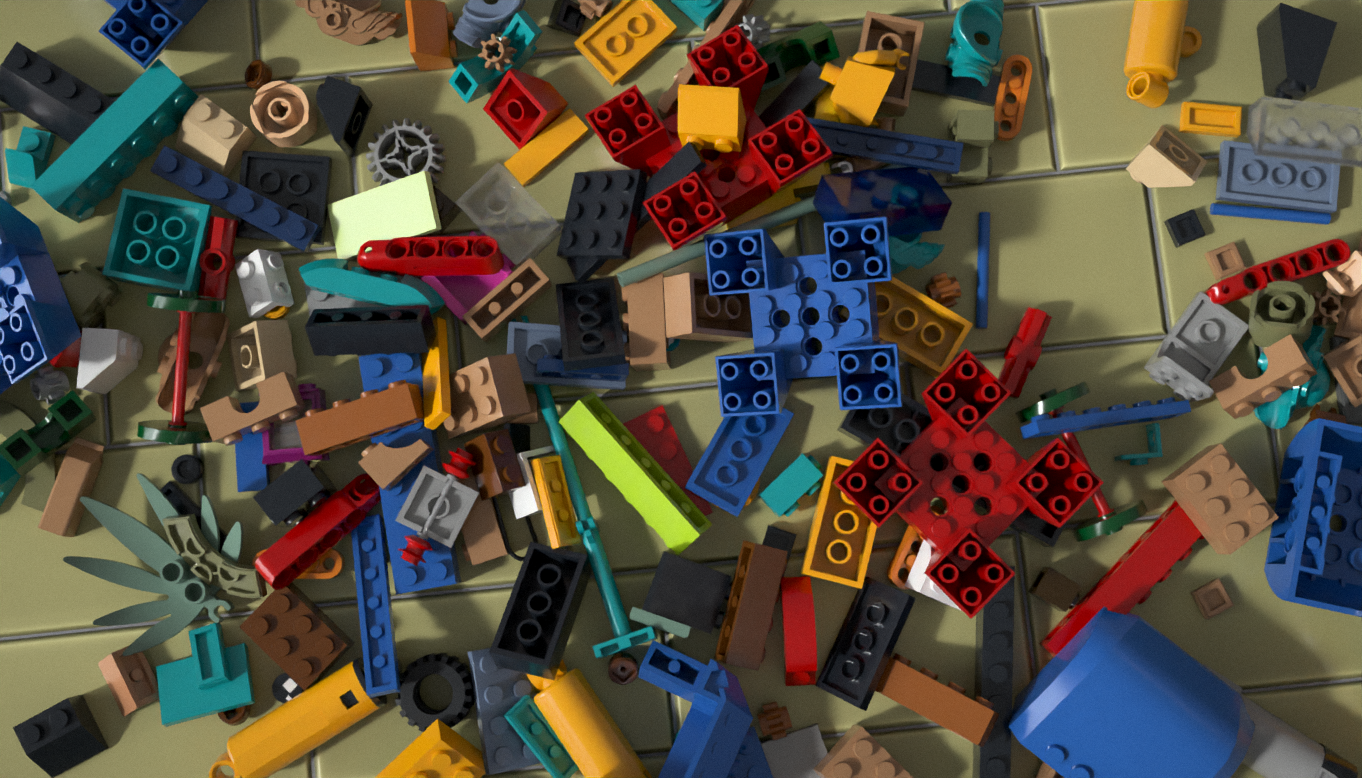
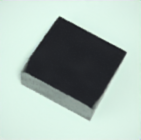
M556 0L547 26L578 37L581 34L586 16L581 13V5L571 0Z
M505 423L504 429L508 428L515 453L519 454L530 451V426Z

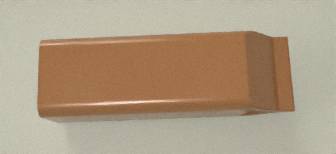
M78 437L75 438L74 443L65 454L38 528L63 537H75L86 508L80 501V497H90L103 463L105 446Z

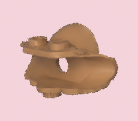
M295 0L297 7L305 8L309 16L316 18L318 27L324 34L356 46L365 45L375 37L380 40L386 39L389 35L395 33L396 29L400 26L403 13L379 10L382 0Z
M195 312L192 315L189 353H199L202 356L203 362L197 369L188 368L185 415L189 414L193 410L194 405L199 401L209 377L216 379L222 362L217 361L227 338V330L230 326L229 318L224 313ZM176 328L174 333L165 338L159 347L157 357L159 365L157 372L161 373L162 377L156 396V403L169 413H172L178 328Z

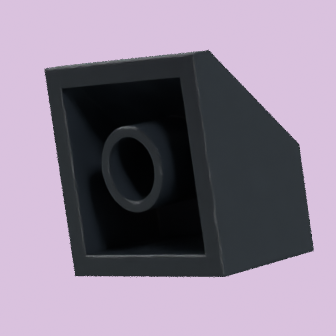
M327 76L325 83L320 84L317 90V105L335 142L347 156L353 157L373 104L361 87Z
M83 694L66 698L13 727L25 754L52 778L109 748Z

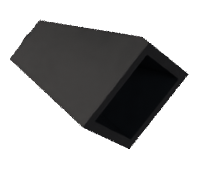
M1280 3L1258 23L1256 29L1265 96L1273 98V101L1278 104L1292 105L1316 88L1337 22Z
M663 551L642 610L711 634L713 628L719 629L725 612L720 611L724 599L729 600L733 584L730 582L732 576Z

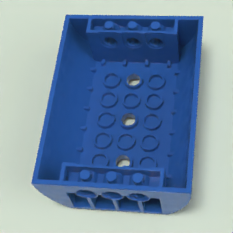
M1318 418L1306 424L1297 433L1284 453L1274 510L1279 518L1272 523L1264 571L1272 591L1282 600L1362 617V427ZM1333 515H1337L1342 521L1341 529L1337 532L1330 528V519Z

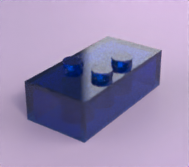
M901 167L822 175L813 205L825 223L887 217L889 236L941 230L952 201L929 170Z

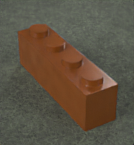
M399 380L388 384L389 389L381 392L378 389L369 390L361 393L360 399L336 401L331 409L324 411L323 408H317L305 412L306 417L295 420L305 455L320 456L424 421V405L418 385L407 383L406 380Z
M895 653L893 658L890 657L875 691L970 742L984 747L999 716V713L992 710L993 703L978 695L975 701L964 696L966 689L949 681L947 686L937 682L936 680L939 675L924 667L921 668L920 672L909 667L912 661Z

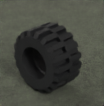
M448 653L428 654L410 663L399 677L401 691L395 692L398 693V698L395 699L396 706H401L402 711L399 713L402 718L406 716L409 719L407 723L412 727L414 725L418 726L419 731L424 732L436 719L441 720L452 728L468 715L470 708L474 705L471 674L467 670L469 667L465 662L462 664L458 661L459 658L454 655L448 656ZM432 674L441 675L446 678L453 690L451 703L442 710L428 707L420 695L422 681Z

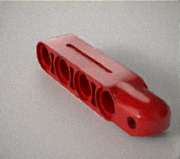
M491 236L398 237L392 240H369L360 246L357 255L358 264L365 270L371 272H395L400 276L405 274L411 276L493 275L500 272L505 264L499 245ZM368 247L372 248L371 252L365 253Z
M1332 239L1249 267L1232 277L1211 285L1205 291V294L1209 296L1213 303L1220 305L1250 297L1256 290L1259 289L1260 291L1266 288L1268 283L1274 281L1295 282L1342 265L1350 258V247L1343 240ZM1328 249L1334 253V261L1328 257ZM1300 258L1306 261L1307 270L1301 267ZM1272 267L1278 269L1280 279H1276L1273 276ZM1245 276L1252 280V289L1245 285Z
M368 473L358 475L261 554L255 562L256 570L273 589L280 590L288 586L365 519L367 512L381 501L379 485Z

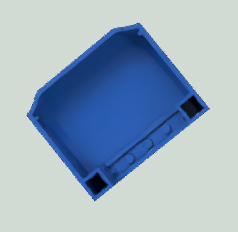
M1103 607L1015 697L1009 728L1023 746L1064 778H1230L1243 761L1249 749L1255 730V723L1249 716L1241 694L1139 615L1131 613L1124 615L1108 611L1107 607Z

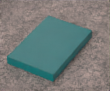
M242 643L225 648L231 681L205 690L198 688L193 657L156 666L162 725L168 727L254 704L255 699L248 646Z

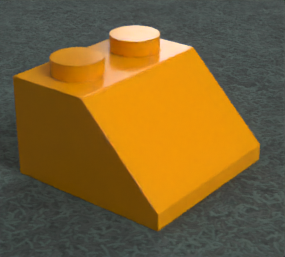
M679 84L678 135L682 147L690 141L696 145L698 150L711 149L722 153H729L731 151L741 152L746 116L740 89Z

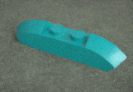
M333 258L313 261L299 267L300 275L304 282L315 291L382 307L428 305L431 315L438 312L445 304L442 297L430 285L411 275L405 274L399 283L397 277L387 274H381L380 278L369 276L370 271L358 267H352L351 271H348V260Z

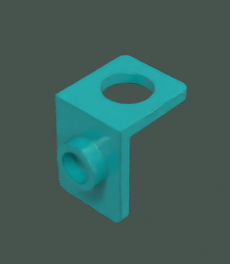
M1159 423L1146 425L1148 453L1115 456L1114 460H1130V466L1146 465L1149 464L1148 459L1163 457Z

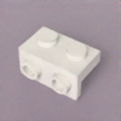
M257 249L235 264L249 317L259 318L277 305L290 307L294 304L280 253Z

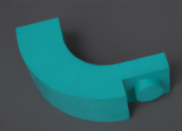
M525 10L517 12L500 37V41L504 36L511 39L508 46L517 49L512 59L515 64L504 66V72L498 71L496 65L492 70L485 68L487 60L476 56L461 62L448 82L466 104L485 96L498 87L509 69L519 70L537 50L534 44L543 31ZM497 49L495 54L499 57L501 52Z

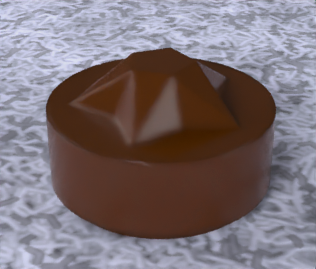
M261 60L251 62L245 72L246 85L257 91L263 85L269 83L272 78L271 66Z
M628 653L614 655L608 663L610 679L620 685L633 682L638 675V663L635 657Z
M246 705L220 712L218 716L226 724L237 726L247 720L250 715L251 706Z

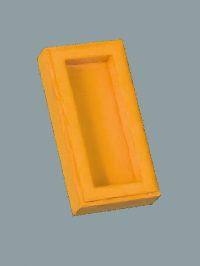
M1184 101L1181 104L1179 132L1237 138L1241 135L1242 107Z

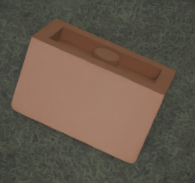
M129 646L109 654L98 663L124 717L138 708L159 699L158 682L143 651L123 656V652Z

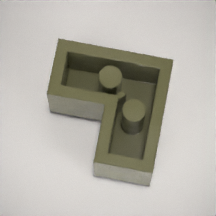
M958 110L948 126V141L964 144L959 173L957 175L947 173V183L982 184L988 175H991L993 163L992 158L988 157V147H991L992 142L998 138L999 122L994 121V111Z

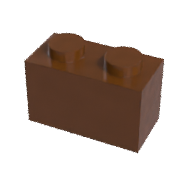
M508 428L484 433L464 443L466 452L474 456L472 461L476 463V466H471L482 501L507 495L526 486Z

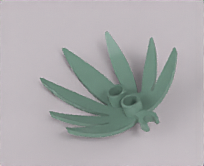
M140 473L136 475L163 526L162 519L181 515L169 498L148 477ZM203 495L201 532L212 547L220 552V531L217 515L210 497ZM80 497V501L115 538L137 557L158 571L160 576L133 565L101 558L66 556L63 558V561L86 573L118 585L169 596L167 600L136 604L114 611L93 621L94 625L99 626L128 625L158 619L171 614L170 617L155 624L139 636L123 652V656L148 650L169 640L189 626L205 607L208 609L211 620L217 623L224 620L218 613L220 606H223L228 611L235 608L231 601L220 599L216 596L221 588L213 584L208 585L190 571L191 567L180 554L177 555L174 548L151 528L108 504L89 497ZM237 521L233 525L221 550L223 556L239 563L244 540L242 522Z

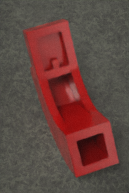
M810 576L783 577L780 581V604L784 633L785 686L816 685L817 642Z

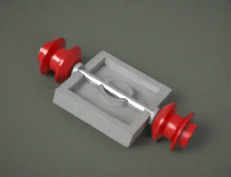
M457 448L456 452L449 451L452 456L450 463H442L445 471L449 473L447 476L423 466L395 520L417 531L416 535L419 537L413 534L405 536V539L408 541L407 547L398 548L399 551L403 552L401 559L418 566L420 561L426 563L422 557L425 551L433 550L430 543L424 539L428 540V538H431L450 548L452 547L479 495V492L457 482L459 480L457 478H470L466 470L469 466H476V463L472 461L474 456L460 448Z

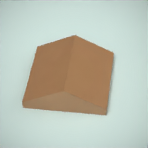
M1362 333L1344 341L1326 353L1323 358L1353 407L1362 404Z

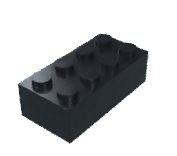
M530 542L489 651L496 666L555 680L592 573L587 554L560 548L552 549V546Z

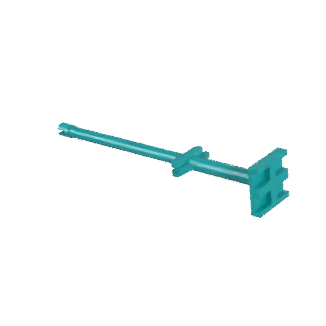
M521 316L523 323H530L528 316ZM514 318L511 322H517V320ZM533 384L555 453L560 455L571 502L578 520L575 524L578 533L582 537L615 638L592 646L595 656L602 659L619 651L634 648L645 642L657 640L655 629L652 626L635 632L631 631L599 534L600 530L597 521L591 514L563 427L559 423L560 418L549 385Z

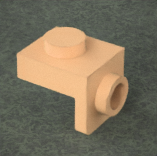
M1355 250L1347 262L1339 265L1334 271L1326 270L1322 274L1328 281L1326 286L1337 296L1354 297L1362 290V252Z

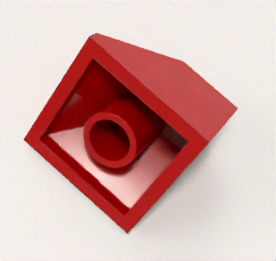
M512 68L508 70L483 110L520 150L554 122L567 107L568 102L549 82Z

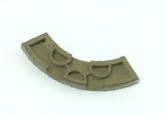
M0 400V434L8 439L21 428L28 430L37 425L36 421L25 411L11 403ZM55 452L25 475V491L21 504L44 512L57 478L55 461L57 457Z
M195 514L169 516L162 519L166 534L177 555L181 554L191 567L190 571L208 585L213 584L226 590L227 594L234 596L263 598L267 595L265 580L256 570L255 566L232 561L214 549L201 532Z

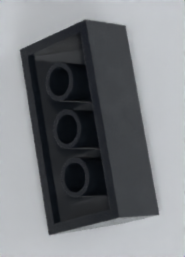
M19 42L15 43L0 65V101L70 144H73L115 102Z

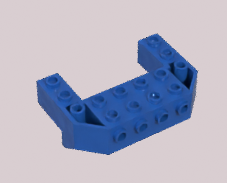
M653 640L640 666L638 677L692 702L691 708L658 778H727V776L734 778L741 762L735 759L740 748L746 751L753 735L752 732L748 731L753 717L738 678L712 659H710L707 666Z

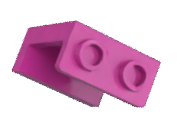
M473 230L468 234L469 236H478ZM502 254L505 262L504 267L500 272L493 275L423 276L420 279L430 285L442 297L445 305L466 325L467 322L462 316L512 274L511 269L515 266Z

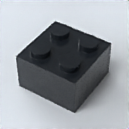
M301 459L253 498L275 526L292 527L301 522L309 515V512L317 506L319 507L338 489L317 462Z

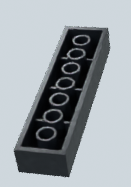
M902 394V407L847 410L837 431L866 447H869L879 438L898 457L932 422V418L926 406ZM932 455L930 466L933 470L940 471L943 467V461L938 455ZM976 455L974 458V466L977 470L983 471L986 467V461L981 455ZM956 476L952 481V487L957 493H961L965 488V483L962 478ZM978 498L975 501L974 508L985 513L987 509L986 502ZM1024 510L1008 527L1044 547H1054L1068 520L1058 528Z

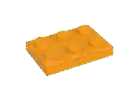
M622 0L577 39L574 44L599 73L615 87L677 32V26L652 0Z

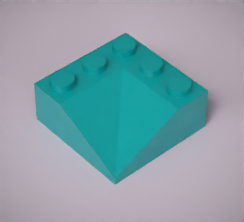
M123 188L102 275L119 282L178 293V290L197 291L198 295L202 274L199 259L206 247L212 206Z

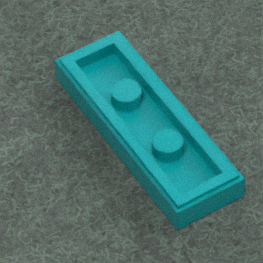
M524 695L504 715L553 778H570L579 769L530 695Z

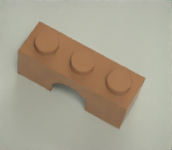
M1291 334L1263 350L1268 359V367L1260 377L1248 379L1237 366H1234L1209 381L1223 410L1234 419L1251 414L1258 406L1278 399L1283 392L1294 386L1305 384L1310 377L1317 374L1302 345Z
M283 371L256 383L260 393V402L256 409L249 413H245L242 410L238 399L230 396L201 407V413L213 442L230 446L242 441V436L253 431V434L268 430L271 428L270 423L279 419L284 422L299 415L298 411L306 407L293 375Z

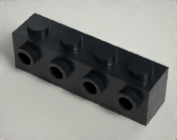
M428 305L314 309L305 325L314 356L420 354L430 351L436 336Z

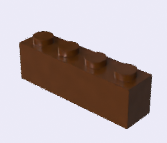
M743 540L714 659L725 664L759 671L760 664L763 662L766 654L765 642L767 634L773 626L772 614L774 605L780 597L779 585L782 574H784L787 568L786 556L788 551Z

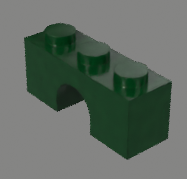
M820 21L757 49V52L769 68L761 92L787 81L785 73L794 67L808 65L812 60L821 66L826 62L839 58L840 54L832 30Z
M73 390L48 408V415L36 426L28 430L21 428L0 444V453L22 477L97 420L93 412Z

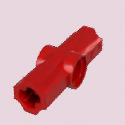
M210 216L205 251L199 259L202 274L198 295L226 299L230 272L235 267L233 251L238 220ZM217 254L222 259V265L219 269H216L213 264V259Z
M1031 307L1026 309L1018 331L1011 338L1004 353L1003 359H1005V362L997 379L1012 392L1008 397L1019 398L1029 371L1033 370L1042 351L1040 345L1052 319L1050 315L1042 310Z

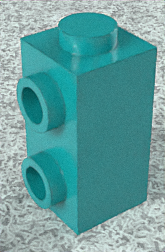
M802 453L758 497L777 517H780L783 513L788 517L800 506L797 500L804 493L810 496L822 485L818 481L823 476L819 471L822 466L812 455L806 457Z

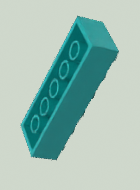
M157 59L30 187L55 211L78 223L86 220L94 213L95 207L103 199L109 198L115 192L116 186L124 178L130 177L135 172L136 166L144 158L151 156L156 151L157 145L165 137L172 135L176 131L183 116L199 96L160 59Z

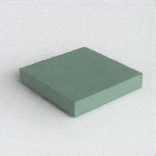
M632 607L629 616L633 621L652 626L682 638L688 637L691 629L690 626L636 607Z

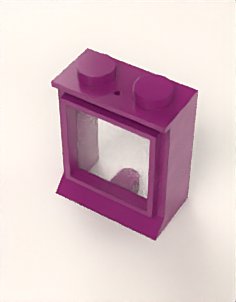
M313 383L298 385L306 408L298 411L299 415L291 420L282 422L279 419L270 423L271 428L262 432V464L275 466L277 463H297L301 459L330 461L329 453L320 456L305 455L295 421L306 417L305 412L317 408H323L324 411L327 410L325 390L316 388V384Z

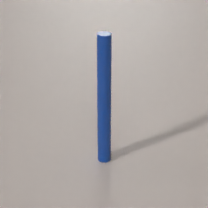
M1212 203L1210 206L1211 215L1328 225L1331 220L1330 213L1218 203Z
M979 212L976 329H987L990 212Z

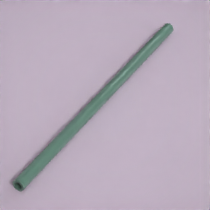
M892 164L720 233L756 229L769 230L920 168ZM704 239L617 273L620 285L626 287L706 255Z

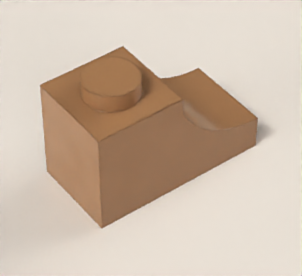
M419 439L414 444L403 448H390L387 443L380 442L377 445L374 442L362 452L363 458L358 463L382 490L389 491L434 449L423 439Z

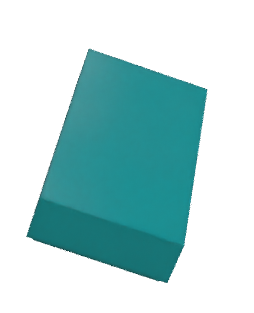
M216 622L188 631L198 688L205 690L230 682L231 677L221 624Z

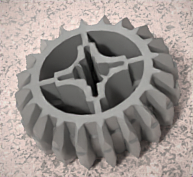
M405 118L403 125L400 126L399 122L393 119V128L389 129L386 124H383L384 134L381 135L378 132H374L373 136L376 138L377 143H368V147L374 152L366 154L367 160L371 161L367 165V169L370 172H375L372 179L375 182H380L379 186L402 179L389 175L386 172L387 169H402L406 176L417 173V166L421 162L426 161L427 157V163L422 171L430 172L431 181L438 183L439 180L434 173L440 174L444 172L443 167L439 164L446 162V157L440 154L445 148L443 144L438 143L440 140L437 133L431 134L432 128L429 125L422 128V123L419 120H416L411 125L409 118ZM405 138L419 139L427 146H409ZM395 142V149L387 154L385 158L388 148ZM404 149L409 153L407 161L409 168L402 161L404 160Z

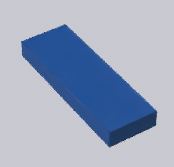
M260 401L240 403V406L245 413H249L256 409ZM252 431L243 435V440L235 444L238 492L262 491L270 484L269 465L262 464V432L253 434Z

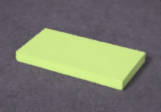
M427 171L407 176L327 205L338 259L349 261L357 258L360 246L369 240L420 237L442 229L430 172ZM368 247L365 253L371 252L372 248Z

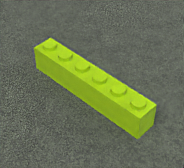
M594 392L579 399L559 420L566 433L585 451L586 456L596 463L604 472L605 477L620 490L626 501L636 508L644 517L645 522L660 535L666 546L673 550L677 556L691 546L713 525Z

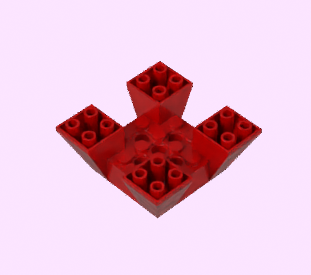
M738 25L688 53L687 58L700 86L740 89L746 116L741 152L731 151L729 153H722L711 149L699 150L707 166L698 175L694 171L642 202L673 251L697 242L704 237V234L712 233L794 184L833 156L832 151L800 109L768 128L760 120L754 108L769 68ZM636 85L585 114V118L615 162L633 170L641 169L648 173L649 177L655 175L682 148L678 135V112L660 121Z
M966 348L921 393L932 422L897 457L877 438L833 483L878 528L896 511L935 550L924 574L972 619L1016 574L989 547L1024 510L1060 528L1104 482L1059 438L1054 439L1027 459H1024L985 420L1012 392ZM932 455H938L942 459L943 467L940 471H935L931 468L930 458ZM976 455H981L986 461V467L983 471L977 470L974 466ZM956 476L962 478L965 483V488L961 493H957L952 487V481ZM934 498H938L943 502L944 509L940 515L934 514L930 508L931 501ZM978 498L983 499L987 505L986 512L983 515L978 514L974 508L975 501Z

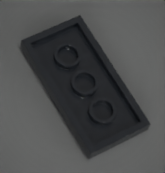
M614 277L587 280L584 283L556 284L564 371L626 364Z
M865 576L862 589L859 588L815 686L866 711L916 598Z

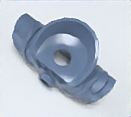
M469 0L463 7V15L459 17V22L456 24L453 34L460 41L472 47L483 49L481 41L487 42L491 40V34L501 37L513 16L522 10L526 0H499L493 5L485 3L484 0Z

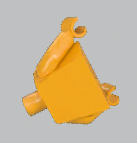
M877 49L857 52L853 57L848 56L843 69L831 63H825L819 78L835 85L830 99L833 101V109L843 123L869 127L870 125L879 126L874 116L895 74V68L891 66L905 70L906 66L899 63L902 56H910L909 53L901 49H894L893 51Z

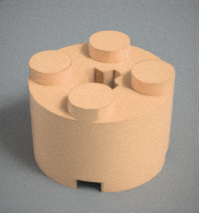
M279 80L263 85L256 92V97L250 107V116L255 127L270 142L282 148L295 147L303 144L316 133V108L299 87Z

